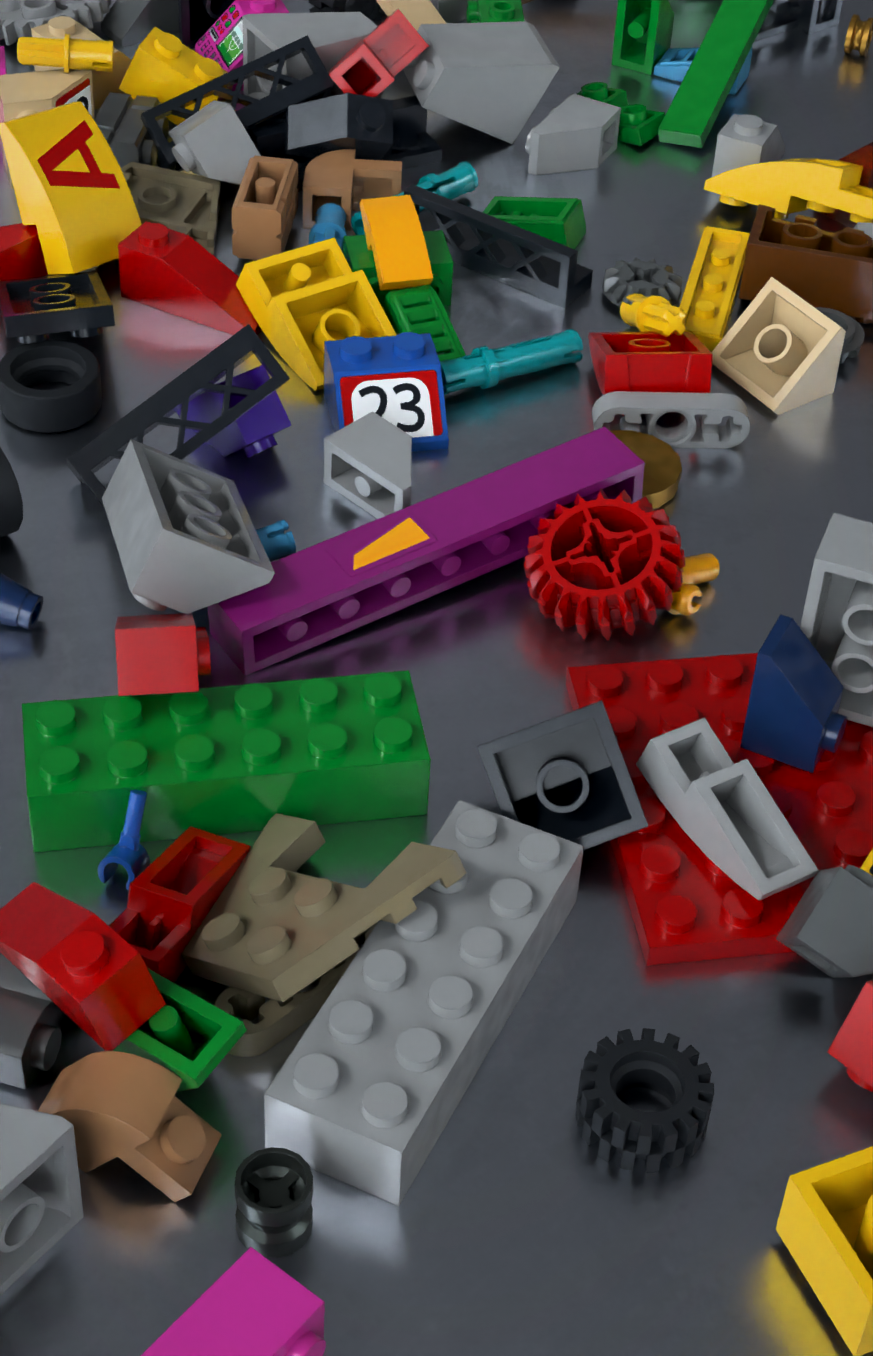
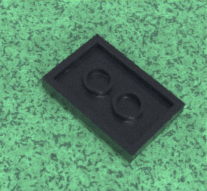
M97 271L0 282V315L6 337H17L19 343H40L47 341L50 338V333L71 331V336L92 337L102 334V327L115 326L113 304Z

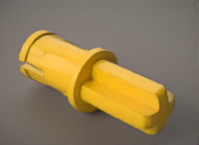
M65 34L64 39L20 37L17 42V59L22 65L64 67V73H69L70 69L113 73L114 41L70 38V34Z
M634 293L626 297L630 302H633L631 305L622 302L620 305V316L624 323L637 327L640 332H655L666 337L672 333L680 336L687 328L682 323L686 316L684 310L671 305L662 296L651 295L645 297L642 294Z

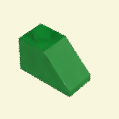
M618 0L611 65L648 75L654 73L655 65L671 46L674 12L668 0Z
M148 968L166 1005L113 1051L141 1056L167 1068L183 1080L177 1092L199 1088L247 1029L243 1021Z

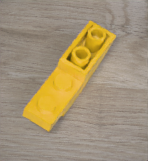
M791 158L743 166L705 180L704 190L720 194V202L739 207H745L747 203L757 206L761 204L776 208L774 218L788 219L789 214L805 211L808 208L824 213H834L835 209L849 212V220L855 223H873V189L859 185L863 170L862 165L821 158Z

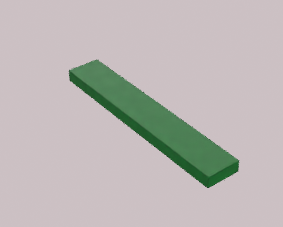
M723 0L658 128L659 142L697 148L703 147L774 0Z

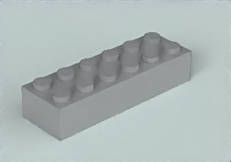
M462 800L457 802L430 845L455 850L467 873L447 889L441 884L440 880H437L414 896L412 899L417 910L397 924L382 920L378 921L264 1093L265 1149L274 1147L293 1151L299 1154L309 1164L310 1168L397 1206H400L574 907L578 895L584 846Z

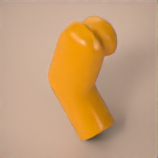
M711 553L685 557L681 592L672 593L673 602L671 609L668 610L671 614L690 616L700 608L701 604L692 601L694 596H702V592L696 584L715 580L720 571L718 559Z

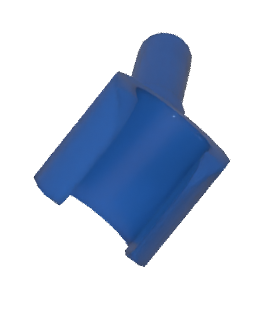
M130 791L124 827L120 834L119 843L103 858L97 869L98 877L103 883H106L114 875L118 864H120L128 873L126 890H129L130 883L150 864L149 855L140 844V829L147 798L145 791Z

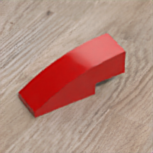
M190 826L130 883L127 908L109 927L140 953L147 968L176 983L187 967L181 953L242 863L251 846Z

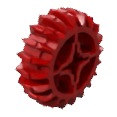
M600 489L596 499L586 501L577 493L574 501L575 506L570 509L556 503L555 519L540 518L537 528L538 535L529 536V543L527 545L529 555L525 556L526 561L524 562L526 578L529 579L527 581L531 598H534L535 602H538L539 610L545 619L555 617L556 625L560 627L562 632L576 625L578 634L584 640L594 629L601 630L602 636L609 641L613 629L623 627L629 635L633 636L636 629L635 622L639 620L654 626L655 619L657 618L656 609L670 610L673 602L672 593L681 592L683 583L682 572H684L683 567H685L684 550L681 549L680 533L676 530L675 525H670L669 517L664 509L653 511L652 504L649 503L646 496L632 504L631 497L625 489L616 499H608V496L602 489Z

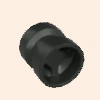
M270 1147L254 1152L243 1160L236 1171L234 1185L237 1208L235 1219L239 1240L247 1249L252 1247L264 1257L279 1258L291 1255L305 1245L312 1231L313 1175L310 1166L299 1154L285 1148Z

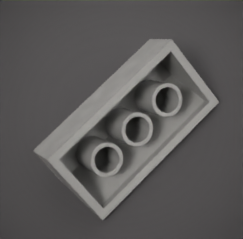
M133 439L130 440L102 496V501L128 586L134 598L153 610L165 611L169 607L189 614L269 584L275 574L274 569L234 481Z

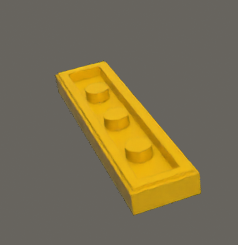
M707 226L704 228L679 308L686 313L682 321L683 325L687 327L684 332H692L712 352L727 332L742 279L746 247L750 233Z

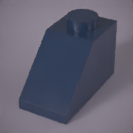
M780 614L758 652L740 747L813 773L824 751L827 750L835 753L843 737L848 717L838 712L844 687L794 619Z

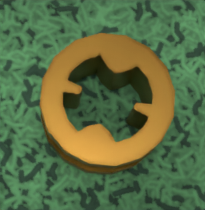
M853 14L846 34L845 53L858 50L860 56L866 57L873 37V18L869 17L867 21H862L860 15Z

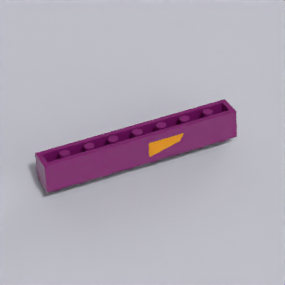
M602 427L271 562L275 574L269 584L208 606L210 634L240 671L247 676L529 555L527 549L529 536L538 535L539 519H555L556 503L569 509L574 507L577 493L586 501L595 500L600 489H602L608 496V499H616L625 489L631 497L633 504L642 498L645 462L606 427Z

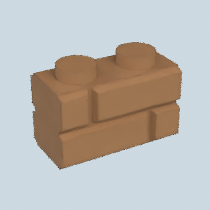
M256 155L250 158L232 206V229H234L232 234V254L237 256V258L256 261L284 252L293 225V219H295L298 210V163L293 161V159Z

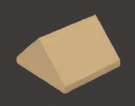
M771 277L711 352L713 354L712 364L769 409L780 415L834 393L846 331Z

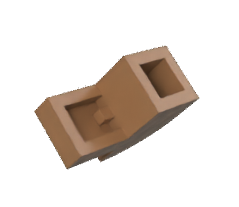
M356 149L330 151L312 159L306 166L304 173L302 229H311L315 225L316 212L320 206L326 203H335L344 209L346 213L344 228L346 231H351L353 211H361L359 205L361 199L390 197L401 193L402 161L356 159Z
M119 1051L91 1053L62 1069L38 1110L39 1112L62 1116L74 1125L78 1168L83 1172L87 1173L119 1157L174 1202L192 1195L222 1136L220 1132L175 1096L183 1081L180 1077L149 1059Z

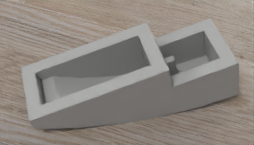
M705 717L650 739L636 763L637 767L683 831L736 884L760 901L815 876L819 870L748 759L734 764Z

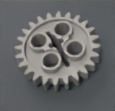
M0 0V40L5 39L6 45L10 46L18 41L20 37H32L31 28L46 24L50 19L59 16H69L86 28L93 29L92 22L103 21V14L110 12L109 5H111V0Z

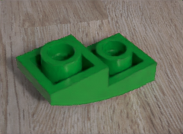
M593 82L582 86L581 91L577 93L580 96L621 107L618 141L642 146L658 135V128L665 116V112L646 110V106L641 104L628 105L626 90L608 88V85L604 82Z

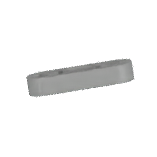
M614 391L602 395L592 407L594 431L602 427H606L608 430H633L653 435L669 444L672 448H732L742 443L750 432V421L744 401L740 397L728 393ZM668 412H678L685 416V420L674 428H663L656 423L661 415ZM641 414H645L647 425H640L642 423ZM614 415H624L621 417L619 424L610 423L613 421ZM695 415H702V417H699L700 426L696 425ZM725 416H731V417H732V418H729V419L727 420L726 425H724V426H718V425H716V424H720V423H721L722 417H725Z

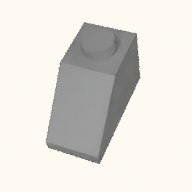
M213 100L168 132L175 143L172 153L180 166L188 173L192 171L194 174L240 185L250 158L255 155L261 156L230 103Z
M733 114L718 133L712 177L743 166L780 160L785 152V144L778 125L763 122L761 118L755 115Z
M371 412L324 438V484L377 519L411 505L412 436L378 414Z

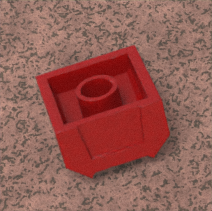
M589 332L588 339L593 368L603 395L614 391L711 392L713 354L692 332H684L680 336L672 333L668 337L655 332Z

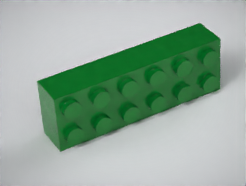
M409 670L199 688V692L115 695L22 703L27 801L33 853L117 845L121 831H123L131 790H142L147 793L140 829V842L177 839L190 826L216 835L262 831L276 813L312 820L317 825L421 816L428 813L431 759Z

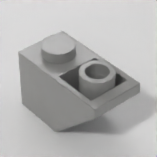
M571 93L560 105L554 107L537 127L534 126L530 130L525 144L526 153L529 154L528 173L545 175L598 168L617 149L621 107Z

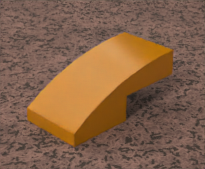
M400 195L361 199L359 205L368 251L373 250L380 291L430 285L433 280L430 259L419 217L411 196Z

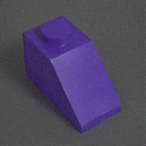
M261 365L234 376L232 387L256 390L267 382L270 377L266 369ZM225 381L218 383V385H225ZM276 390L207 443L224 457L244 449L247 458L278 445L274 435L291 426V422ZM205 391L189 402L187 420L211 424L221 416L223 394ZM230 395L229 409L245 397ZM181 409L177 411L179 418L181 415Z

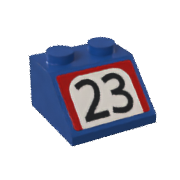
M404 332L396 336L373 338L351 336L343 340L324 341V396L334 433L365 415L374 412L412 436V452L448 449L449 436L441 363L430 333Z

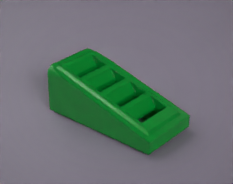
M495 196L483 211L487 215L572 249L578 246L586 234L582 201L578 198Z
M431 285L395 290L386 294L385 314L397 335L404 332L430 333L436 352H444V354L438 355L440 361L466 355L447 312Z

